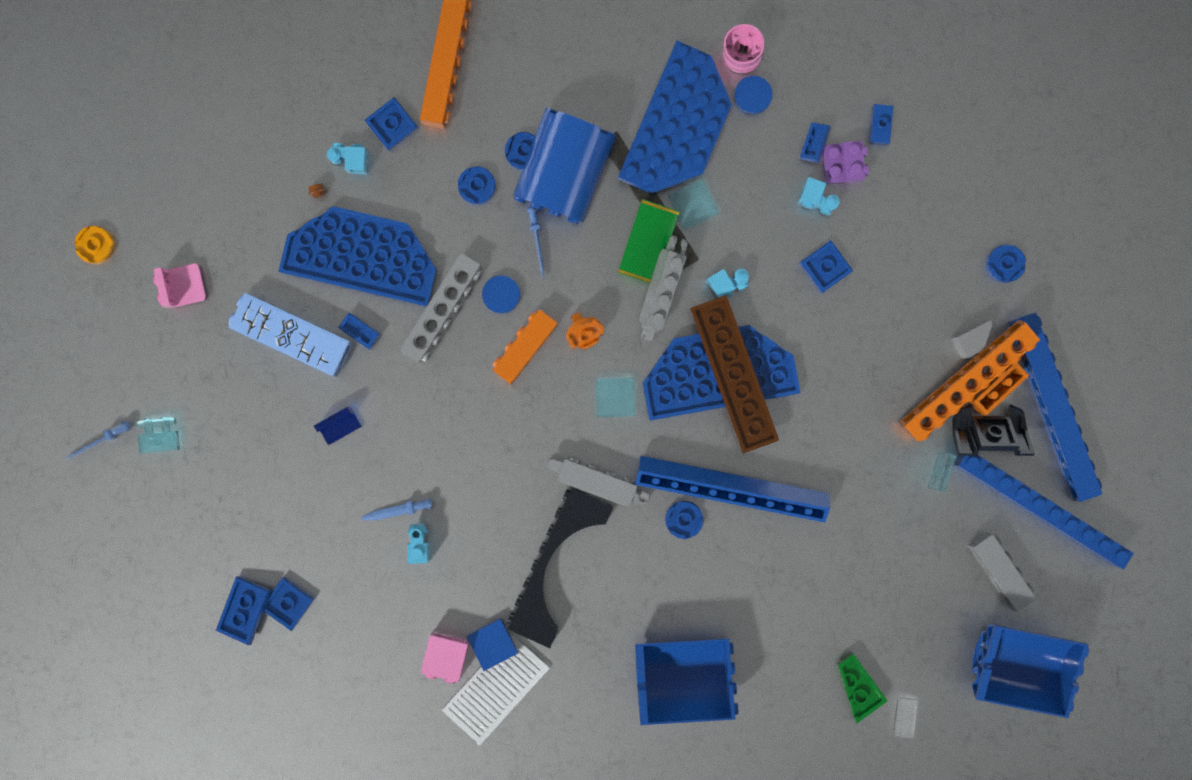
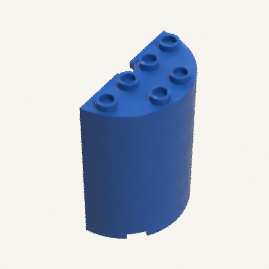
M545 108L513 192L514 200L524 204L527 200L531 202V207L542 211L545 207L549 209V214L561 217V214L568 216L567 221L578 224L579 221L584 222L617 136L577 117L555 111L551 108Z
M988 624L987 631L982 630L977 640L973 655L971 673H975V680L972 683L974 697L980 701L1069 718L1070 712L1074 709L1073 700L1075 694L1079 690V684L1076 682V679L1084 672L1083 664L1085 657L1089 654V645L1085 642Z
M729 639L635 644L640 725L736 720L735 715H738L739 711L738 703H734L737 686L736 682H732V674H735V663L731 662V654H734L733 642L730 643Z

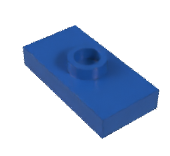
M873 105L869 143L890 144L894 106Z
M811 123L800 154L801 160L820 162L831 130L830 125Z
M348 312L338 327L369 350H371L381 335L350 312Z

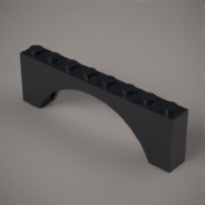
M571 487V490L566 489L562 498L565 503L562 508L558 507L554 516L557 518L555 525H550L547 531L548 541L547 543L542 542L538 553H541L539 561L534 560L530 569L534 572L531 578H526L522 587L525 589L523 596L519 595L515 602V606H517L515 614L511 612L506 622L510 624L508 630L547 648H551L558 632V626L551 618L544 599L543 582L548 562L559 545L575 532L590 526L606 525L614 507L574 487Z

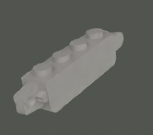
M673 235L670 236L666 249H662L659 254L639 315V322L642 323L641 328L643 329L641 339L650 342L659 329L663 330L687 257L684 256L688 243L687 240L682 239L675 253L677 237Z
M570 457L569 460L565 459L564 462L555 459L548 461V468L559 473L558 478L561 483L625 507L630 505L631 502L646 505L649 494L637 488V485L634 484L635 481L627 477H624L623 480L616 478V473L608 470L605 473L598 471L599 467L589 463L587 466L581 465V460Z

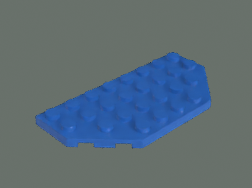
M676 41L619 173L618 180L654 194L703 174L732 106L711 55Z
M333 206L319 217H315L305 223L301 228L287 234L278 272L427 307L430 302L437 269L409 224Z
M739 326V331L764 399L801 393L794 355L756 331L752 326ZM699 334L673 338L643 382L649 421L725 407Z

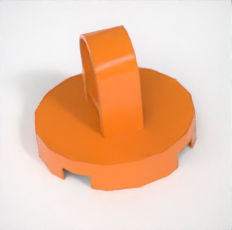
M577 312L571 315L574 323L567 330L566 340L573 349L575 347H580L581 350L587 349L598 343L600 340L598 337L601 333L604 334V327L597 318H582L581 314Z

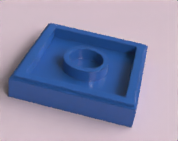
M395 97L365 119V122L388 151L418 129V126Z
M831 240L799 263L821 294L853 272Z
M282 577L270 594L264 612L292 631L315 598L287 578Z
M502 618L467 636L483 671L519 653Z

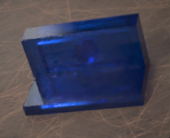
M346 407L317 423L314 427L317 432H321L329 446L361 428L362 425L353 409Z

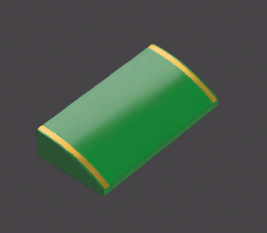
M642 199L618 273L650 283L659 254L662 249H666L680 212Z

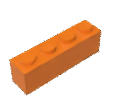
M540 309L538 312L533 311L528 318V321H530L526 327L522 326L516 333L518 337L514 343L510 341L504 349L506 353L503 357L499 356L492 364L494 366L493 371L511 385L558 326L557 322Z

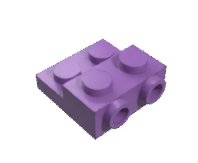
M863 141L825 145L822 153L824 183L862 182L866 179L865 176H868L869 168L868 164H864V157H867V146H863Z

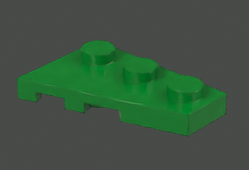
M853 653L837 663L856 724L888 702Z

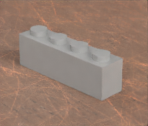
M986 533L968 546L1010 609L1018 612L1036 600L1033 594L1035 591L1029 583L1023 580L1024 574L1018 567L1013 565L1011 562L1013 558L1007 551L1003 550L999 537Z

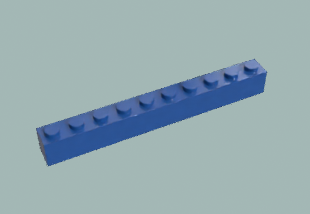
M1035 312L1008 321L1009 327L1018 320L1027 323L1040 339L1036 343V347L1024 353L1021 359L1026 373L1029 375L1031 387L1073 501L1082 502L1102 495L1101 481L1094 472L1095 465L1089 458L1087 444L1083 442L1081 436L1082 429L1076 423L1074 417L1075 410L1069 404L1068 391L1062 385V375L1055 366V356L1050 351L1048 337L1041 328V318Z
M979 455L957 456L952 464L1113 567L1124 570L1132 558L1133 552Z
M640 456L635 485L824 523L830 511V494L826 492Z

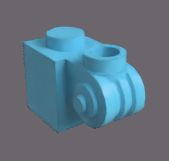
M333 143L332 147L327 151V158L333 164H340L345 159V170L348 173L367 174L368 150L363 145L351 144V147H344V144Z
M810 177L805 180L798 202L802 203L803 207L808 209L818 208L820 213L824 215H831V212L838 207L840 201L836 195H830L825 198L823 192L826 183Z
M723 269L707 278L706 282L716 298L725 295L729 298L733 295L732 291L738 288L741 291L749 286V274L744 269H738L734 273L733 279H731Z
M411 524L409 527L408 535H410L411 542L407 544L408 564L428 563L430 561V541H425L424 539L426 534H428L425 524Z

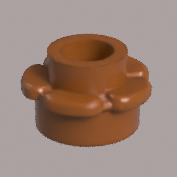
M323 183L308 187V195H312L313 198L324 196L326 191Z

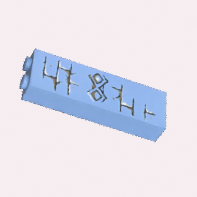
M244 293L243 296H240L237 302L238 308L229 318L230 325L228 328L331 376H338L353 342L250 294Z

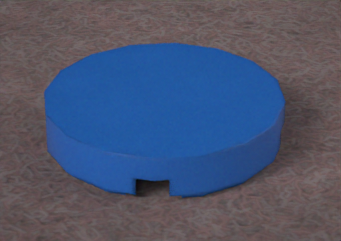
M751 75L743 78L738 83L735 89L734 100L741 111L758 114L768 108L772 100V88L764 78Z
M519 132L508 139L505 145V155L512 167L522 170L535 135L529 132Z
M481 166L470 167L461 173L458 179V190L466 202L473 205H481L493 197L496 191V182L488 169Z
M1000 245L988 255L986 262L987 271L996 281L1002 283L1013 282L1025 272L1026 258L1023 252L1016 246Z
M507 276L492 277L483 287V302L494 313H509L519 303V287L514 280Z
M685 500L671 505L665 516L666 527L670 533L681 539H688L697 535L704 521L699 507Z

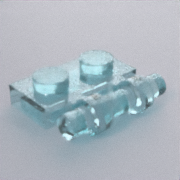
M166 416L155 420L146 418L143 421H137L136 428H144L145 434L137 435L139 454L180 450L178 431H170V426L177 424L176 418H168ZM153 427H161L162 432L153 433Z

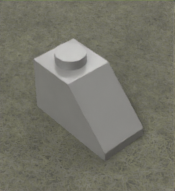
M991 320L985 321L951 338L961 359L968 358L972 360L980 351L985 349L993 324Z

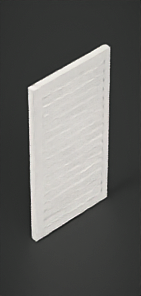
M513 633L510 636L519 653L486 671H483L482 667H480L442 709L478 745L485 741L550 669L549 665L544 663Z

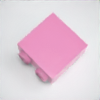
M432 632L429 637L421 673L430 679L443 678L445 682L451 684L459 682L469 647V640Z

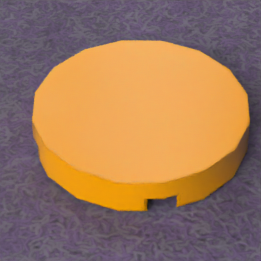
M100 226L84 227L75 237V252L80 259L87 263L99 264L105 262L114 251L112 235L108 230Z

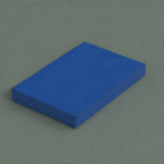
M236 576L216 631L246 645H251L272 590Z

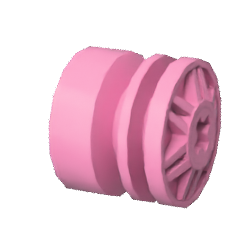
M750 24L734 26L728 31L724 39L723 58L725 64L736 73H748L759 66L764 51L762 33ZM741 49H742L743 51H747L745 55H744L743 52L740 53V50H741Z

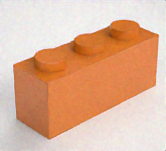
M1018 363L1011 364L1002 376L992 380L989 387L979 391L975 398L968 403L973 405V409L978 414L987 416L1029 375Z

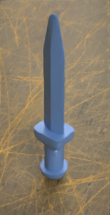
M530 206L527 209L531 222L530 231L535 234L539 264L544 279L543 259L538 231L541 230L537 217L538 209Z
M122 421L121 425L103 431L105 436L77 450L65 458V460L80 454L105 439L108 441L116 439L118 434L130 430V424Z
M428 498L417 503L408 501L403 505L371 512L361 519L380 520L407 513L411 515L416 513V510L431 509L433 503Z

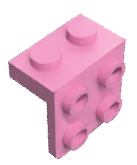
M194 263L169 270L161 267L153 269L155 274L153 275V281L158 287L159 292L157 299L162 307L172 309L206 300L205 288L198 264Z

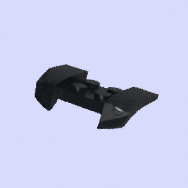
M972 404L962 407L953 416L952 436L958 456H977L979 451H1014L1015 456H1034L1035 454L1029 437L1024 410L1009 404L1006 416H973Z

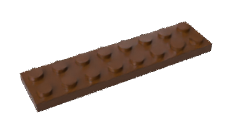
M727 295L690 308L742 454L780 441Z

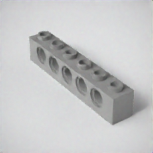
M460 253L399 351L421 364L429 359L432 353L430 349L433 345L436 346L442 337L440 333L451 324L452 320L450 318L452 314L459 311L462 306L461 300L464 296L467 297L470 294L473 281H477L483 272L481 271L482 266ZM467 273L468 279L465 282H460L458 280L459 274ZM453 288L457 289V296L455 298H449V290ZM440 305L447 306V312L443 315L438 313ZM430 321L437 322V328L433 331L428 329ZM420 337L427 339V344L424 347H419L418 345Z

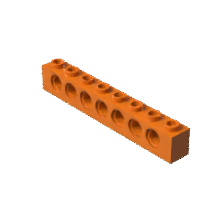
M1018 320L899 422L916 441L920 442L927 439L935 428L944 425L947 418L957 414L961 409L960 407L965 403L971 402L979 391L989 387L992 380L1002 376L1011 364H1015L1021 359L1024 353L1034 349L1040 339L1027 323ZM1018 340L1017 347L1013 348L1014 341ZM1003 353V358L997 361L998 355ZM988 366V371L982 374V369ZM973 379L972 385L967 387L968 380ZM958 391V396L952 399V394ZM943 404V409L937 412V407ZM928 417L927 423L921 424L923 418Z

